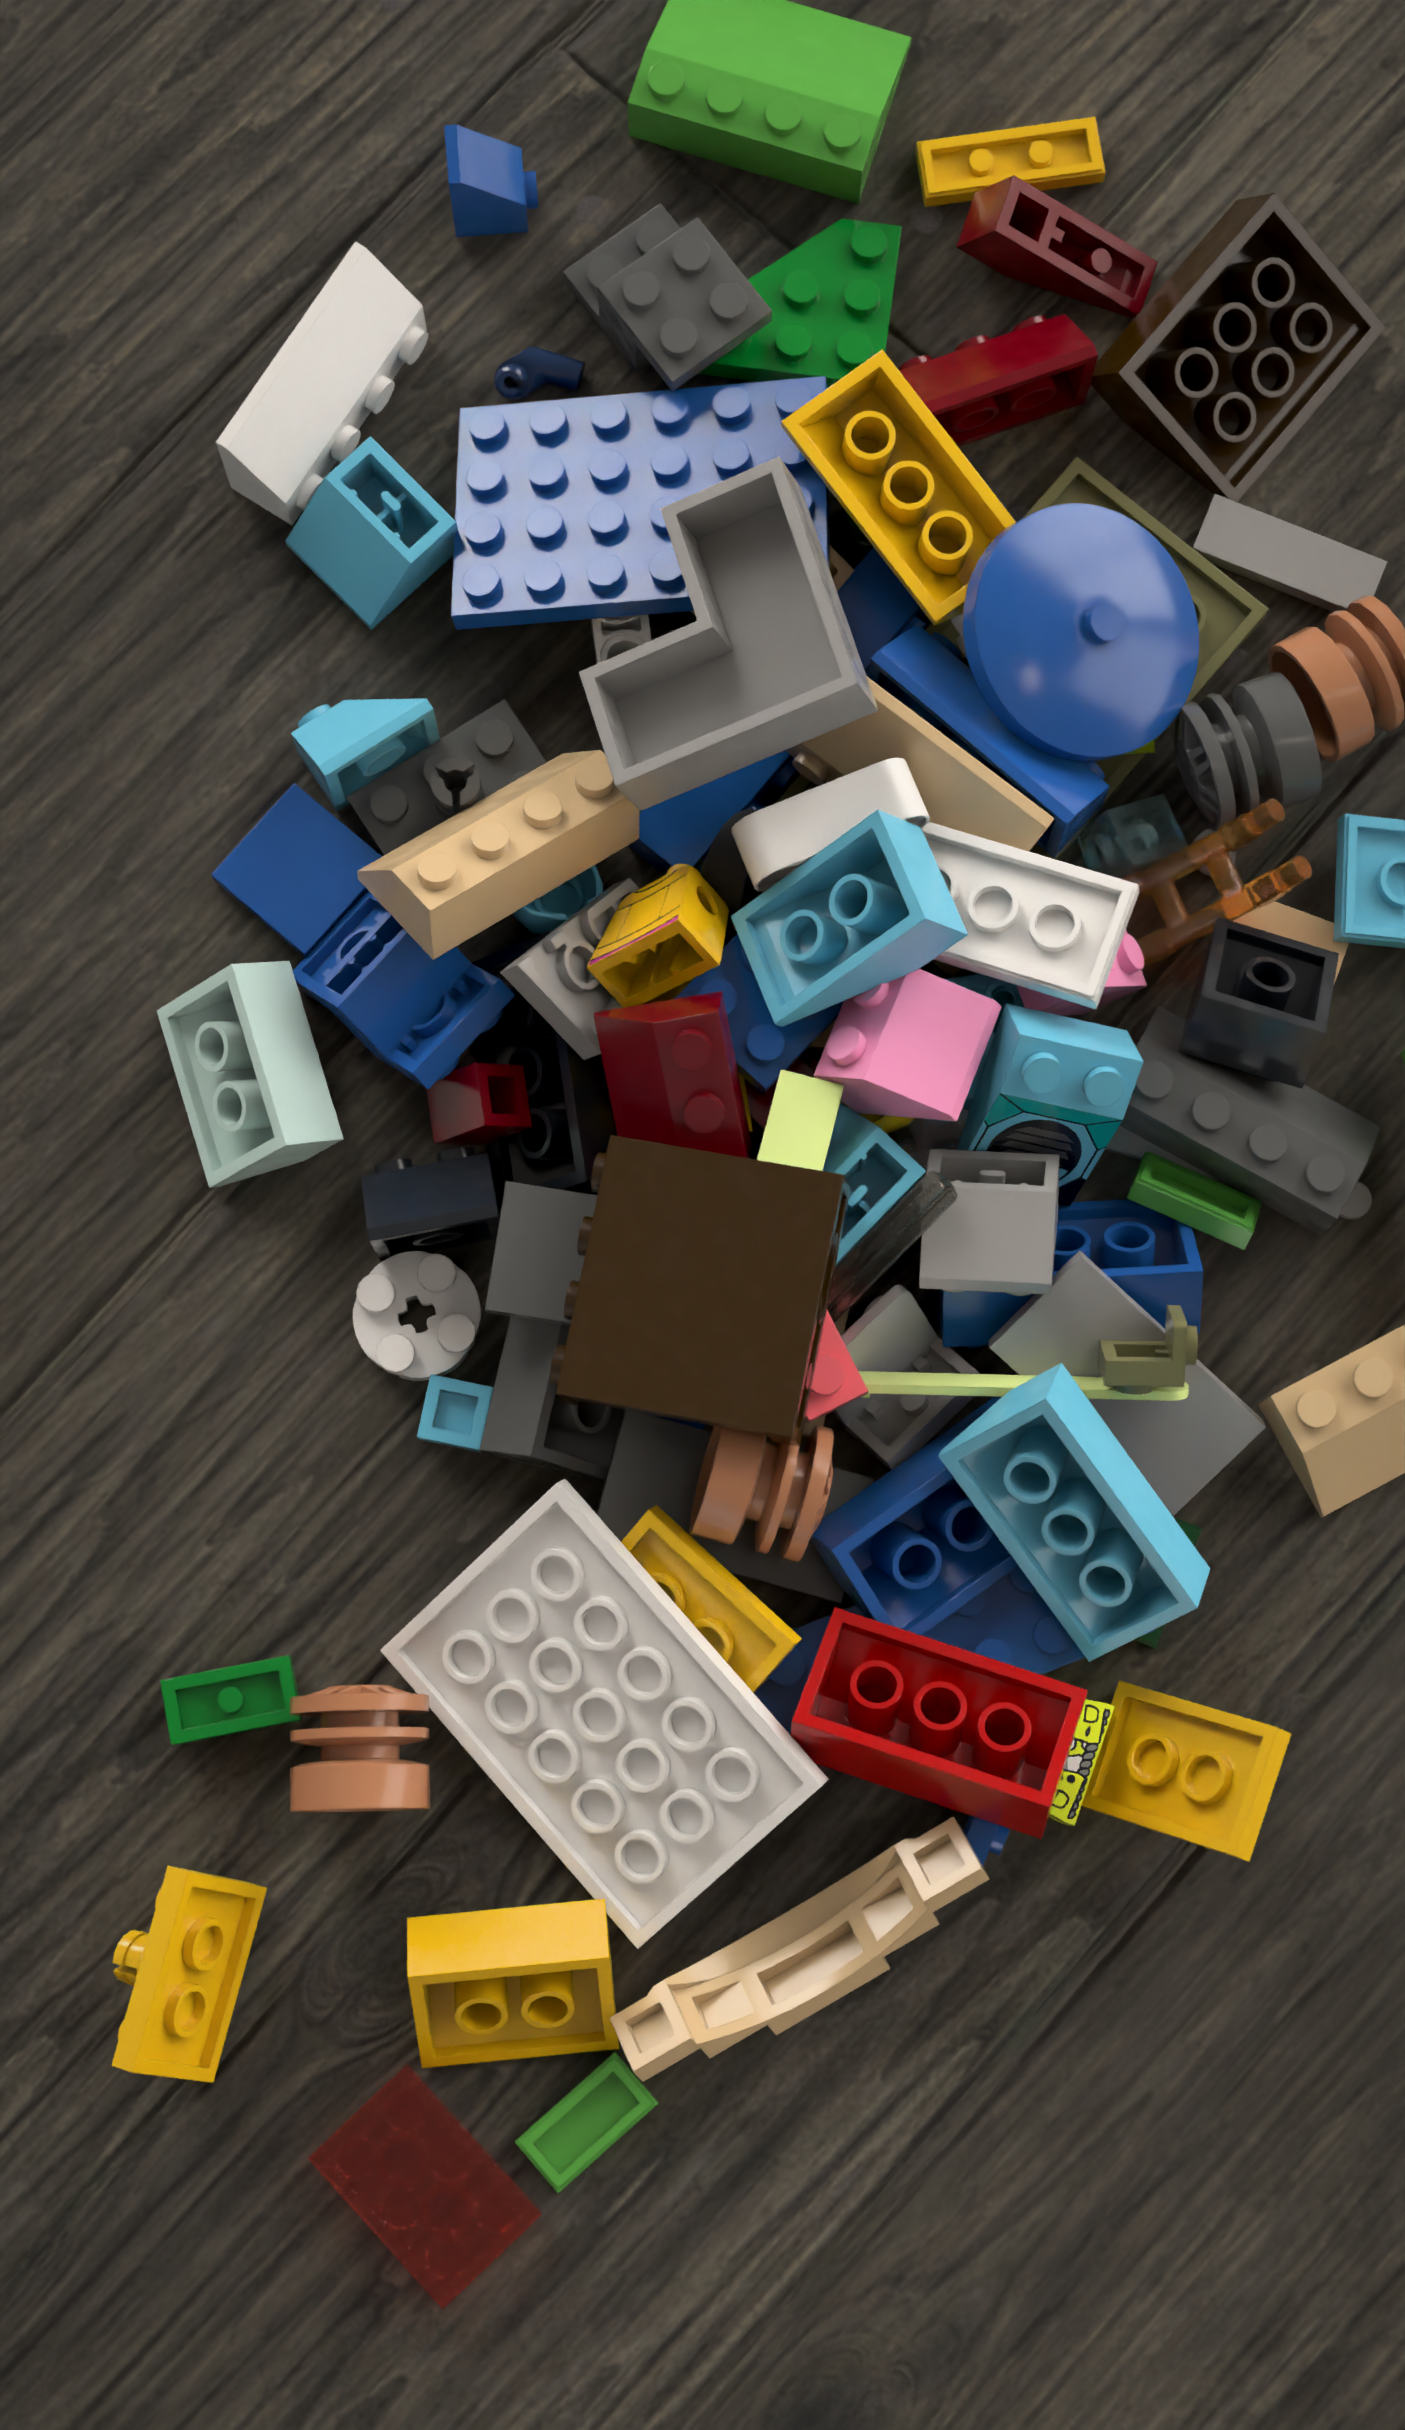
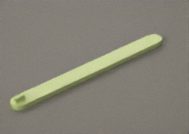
M858 1371L868 1389V1393L860 1398H870V1394L1003 1397L1008 1391L1038 1376ZM1072 1376L1088 1399L1178 1401L1186 1399L1189 1394V1385L1184 1382V1387H1154L1150 1393L1133 1395L1118 1392L1114 1386H1104L1102 1377Z

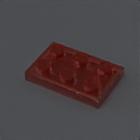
M406 2064L307 2158L442 2309L455 2299L542 2215V2211L409 2064Z

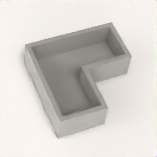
M776 457L660 508L697 621L579 672L615 786L640 811L878 711L803 492L780 457Z

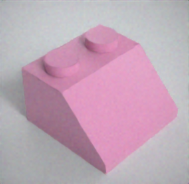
M918 969L888 983H881L875 988L843 1002L813 1076L844 1085L841 1100L856 1113L957 1121L1002 1006L991 998Z

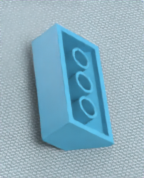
M1062 1363L1008 1391L941 1450L938 1457L1089 1662L1198 1608L1210 1567Z

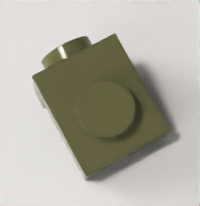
M1167 1305L1165 1341L1099 1340L1098 1366L1104 1386H1114L1118 1392L1133 1395L1150 1393L1154 1387H1184L1185 1365H1196L1198 1335L1196 1325H1187L1180 1305Z

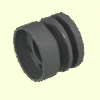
M1273 672L1237 684L1233 691V711L1220 694L1211 693L1203 697L1200 707L1196 702H1185L1179 714L1171 723L1175 754L1183 783L1203 821L1216 832L1232 827L1236 816L1246 822L1255 819L1259 813V792L1269 806L1276 810H1282L1317 798L1321 792L1322 771L1313 730L1300 698L1292 684L1282 673Z

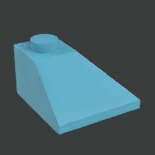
M427 698L343 700L332 708L325 704L304 715L298 722L299 728L291 732L298 754L336 811L348 805L346 797L440 739L434 709Z

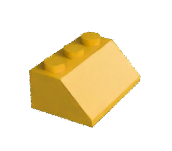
M605 1899L407 1918L408 1983L422 2068L619 2049L618 2036L610 2020V2017L616 2014Z

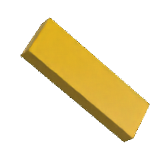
M1095 117L916 142L915 154L925 207L972 201L976 192L1013 175L1040 191L1101 183L1105 177V167Z

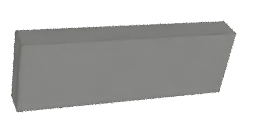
M1217 494L1212 499L1193 546L1195 551L1213 565L1332 612L1336 610L1346 611L1351 602L1364 595L1374 596L1388 562Z

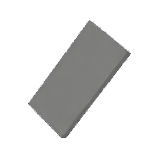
M1079 1250L1053 1276L1051 1295L1035 1294L988 1340L989 1348L1019 1375H1040L1062 1363L1071 1376L1102 1377L1098 1366L1099 1340L1165 1341V1329ZM1198 1359L1196 1365H1185V1382L1189 1385V1394L1186 1399L1178 1401L1088 1399L1173 1516L1266 1428L1263 1419Z

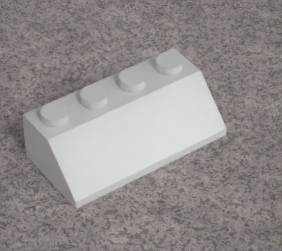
M355 241L216 441L231 488L290 525H293L301 512L305 510L336 461L341 463L355 450L361 436L359 428L370 412L378 414L385 407L394 390L395 383L392 380L404 363L411 365L418 359L428 340L423 305L366 247Z

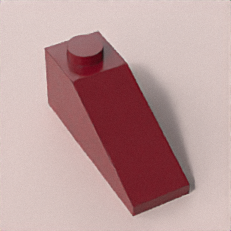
M1015 175L974 194L956 248L1004 276L1133 319L1143 309L1158 261Z

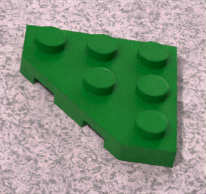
M841 218L748 279L772 310V321L698 374L755 382L826 376L829 388L882 349L885 352L902 226Z

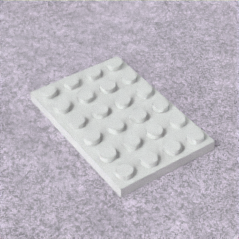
M566 1479L557 1482L380 1650L417 1694L429 1695V1708L595 1900L605 1899L606 1913L637 1949L829 1780Z

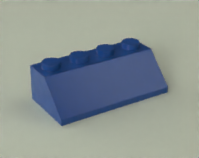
M917 624L880 648L870 659L868 678L1055 818L1036 842L1044 851L1055 858L1103 804L1110 786L1103 781L1105 774L1094 761H1071L1045 754L1019 739L993 713L978 689L971 669L960 660V651L944 635L938 632H933L930 635Z
M1129 1199L1072 1202L1070 1207L1058 1204L1053 1276L1080 1250L1164 1329L1167 1305H1180L1187 1325H1196L1197 1333H1200L1203 1268L1192 1227ZM936 1289L937 1312L943 1347L963 1346L966 1348H978L989 1345L988 1340L1035 1294L1016 1296L1005 1292L985 1291L953 1293Z
M1002 1397L990 1399L821 1520L818 1529L815 1530L810 1539L839 1585L865 1617L922 1636L1018 1566L938 1457L944 1447Z

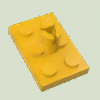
M658 1505L648 1509L621 1541L753 1693L761 1687L801 1641L802 1638Z
M1119 1680L1111 1703L1115 1708L1082 1806L1250 1862L1291 1733L1272 1725Z
M167 1866L162 1887L156 1897L155 1913L149 1933L131 1930L122 1937L114 1952L112 1963L120 1965V1967L113 1970L117 1980L134 1987L125 2019L119 2028L118 2044L111 2066L131 2073L214 2082L267 1887L246 1881Z

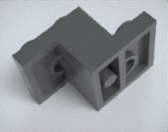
M661 203L563 271L564 283L635 373L651 364L672 391L772 321V310L700 219L697 217L680 228Z

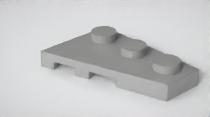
M630 878L611 885L500 972L583 1060L601 1054L593 1017L594 1012L623 1008L587 969V965L620 902L627 895L640 889Z

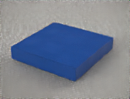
M293 783L214 870L211 876L218 885L303 957H306L367 892V888L358 880L357 871L382 856L297 784Z

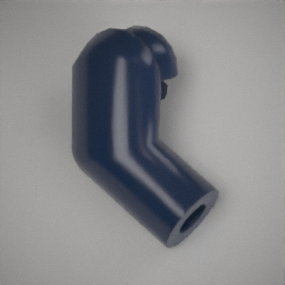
M529 347L504 361L497 368L494 384L500 395L515 400L529 395L548 383L577 392L584 375L585 362L538 347Z

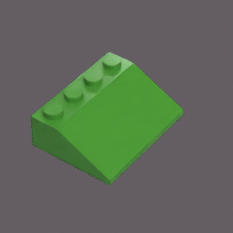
M668 0L646 47L628 100L629 136L859 204L912 37L787 0Z

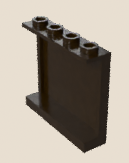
M610 1135L607 1153L599 1152L593 1165L591 1189L593 1192H598L593 1217H584L579 1231L578 1254L585 1256L580 1281L572 1280L570 1282L565 1297L564 1318L571 1320L566 1346L557 1345L551 1363L550 1381L551 1384L557 1385L556 1394L569 1405L577 1406V1402L582 1401L767 1435L773 1442L800 1447L851 1191L845 1175Z

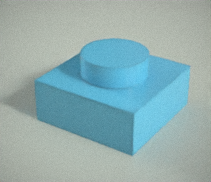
M431 1374L417 1433L418 1440L481 1453L479 1449L494 1387Z

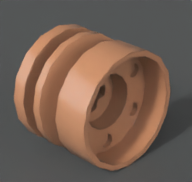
M1364 595L1351 602L1346 611L1336 610L1329 614L1324 623L1325 633L1317 627H1306L1273 645L1268 654L1270 673H1282L1292 684L1300 698L1313 730L1319 756L1325 761L1336 762L1369 744L1375 735L1374 724L1381 730L1392 731L1399 727L1405 718V628L1388 606L1374 596Z
M816 1425L808 1438L804 1452H801L798 1446L767 1443L766 1435L713 1426L694 1495L689 1522V1535L731 1545L739 1535L745 1519L756 1521L754 1538L755 1551L757 1553L766 1554L769 1552L779 1527L783 1528L780 1548L781 1559L795 1563L799 1562L810 1538L821 1523L828 1501L833 1478L831 1457L834 1439L833 1429Z
M390 1685L330 1686L309 1695L290 1698V1715L320 1717V1728L290 1731L291 1742L320 1747V1761L300 1764L290 1768V1812H368L430 1809V1765L400 1759V1746L429 1739V1728L399 1727V1715L429 1712V1695L409 1693L393 1688Z

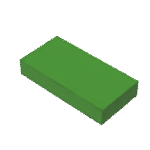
M1146 1151L1138 1165L1127 1196L1129 1200L1242 1250H1245L1253 1235L1262 1204L1256 1198Z
M615 2051L517 2138L515 2143L555 2191L559 2193L658 2104V2101Z

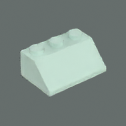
M290 961L230 964L157 1010L209 1188L224 1186L305 1161L344 1139Z

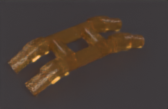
M1270 798L1250 812L1242 814L1218 828V831L1144 870L1134 872L1122 879L1139 884V895L1136 903L1152 894L1166 925V928H1161L1136 940L1144 957V967L1177 952V949L1212 932L1217 917L1234 921L1257 908H1262L1289 893L1293 887L1311 877L1312 869L1309 862L1304 857L1297 855L1275 870L1268 871L1259 878L1245 884L1244 887L1229 855V852H1235L1264 835L1265 831L1284 820V808L1277 800ZM1207 865L1222 899L1189 915L1174 881Z

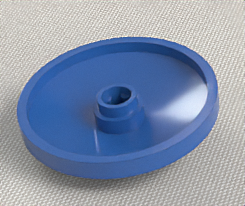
M1081 503L1059 504L1034 512L1007 527L989 544L979 558L967 587L963 610V638L972 675L984 700L997 718L1019 739L1045 754L1071 761L1091 762L1110 759L1138 749L1155 739L1167 729L1179 714L1181 707L1184 706L1195 679L1199 656V630L1194 603L1186 581L1168 551L1153 535L1132 519L1105 507Z

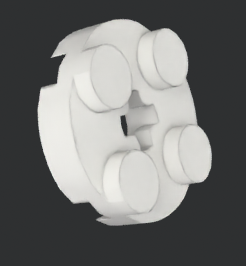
M423 1251L396 1254L375 1266L370 1274L362 1279L356 1291L357 1297L353 1307V1326L359 1344L371 1361L388 1373L398 1375L401 1378L412 1381H425L430 1379L431 1374L444 1376L460 1366L468 1356V1352L474 1346L477 1334H479L482 1324V1310L475 1286L468 1275L445 1255L431 1254ZM414 1299H419L422 1306L433 1305L436 1315L427 1319L428 1330L421 1333H416L412 1324L401 1326L399 1316L408 1311L407 1303Z

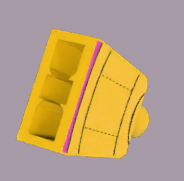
M687 864L673 865L668 869L665 876L627 895L620 902L588 962L587 969L623 1008L642 1005L720 965L729 914L726 902L701 876L696 868Z

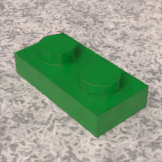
M290 1655L160 1680L170 1742L174 1746L303 1720L302 1716L290 1715V1698L299 1696L292 1656Z

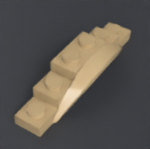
M954 1816L917 1838L903 1839L857 1870L781 1916L654 1985L646 1997L610 2017L633 2072L644 2082L700 2048L709 2058H712L767 2025L775 2035H778L889 1970L890 1967L885 1959L886 1955L939 1925L934 1911L989 1880L964 1831Z

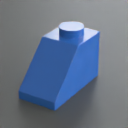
M444 125L448 182L456 237L528 232L527 209L539 208L536 171H523L521 148L459 125Z

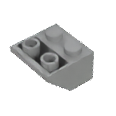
M930 1149L924 1189L919 1288L942 1289L953 1293L985 1291L1005 1292L1016 1296L1029 1294L1051 1295L1058 1223L1060 1155Z

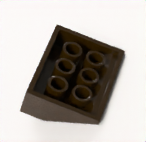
M1275 193L1254 196L1234 202L1096 362L1090 385L1124 423L1214 495L1217 494L1239 502L1386 327Z

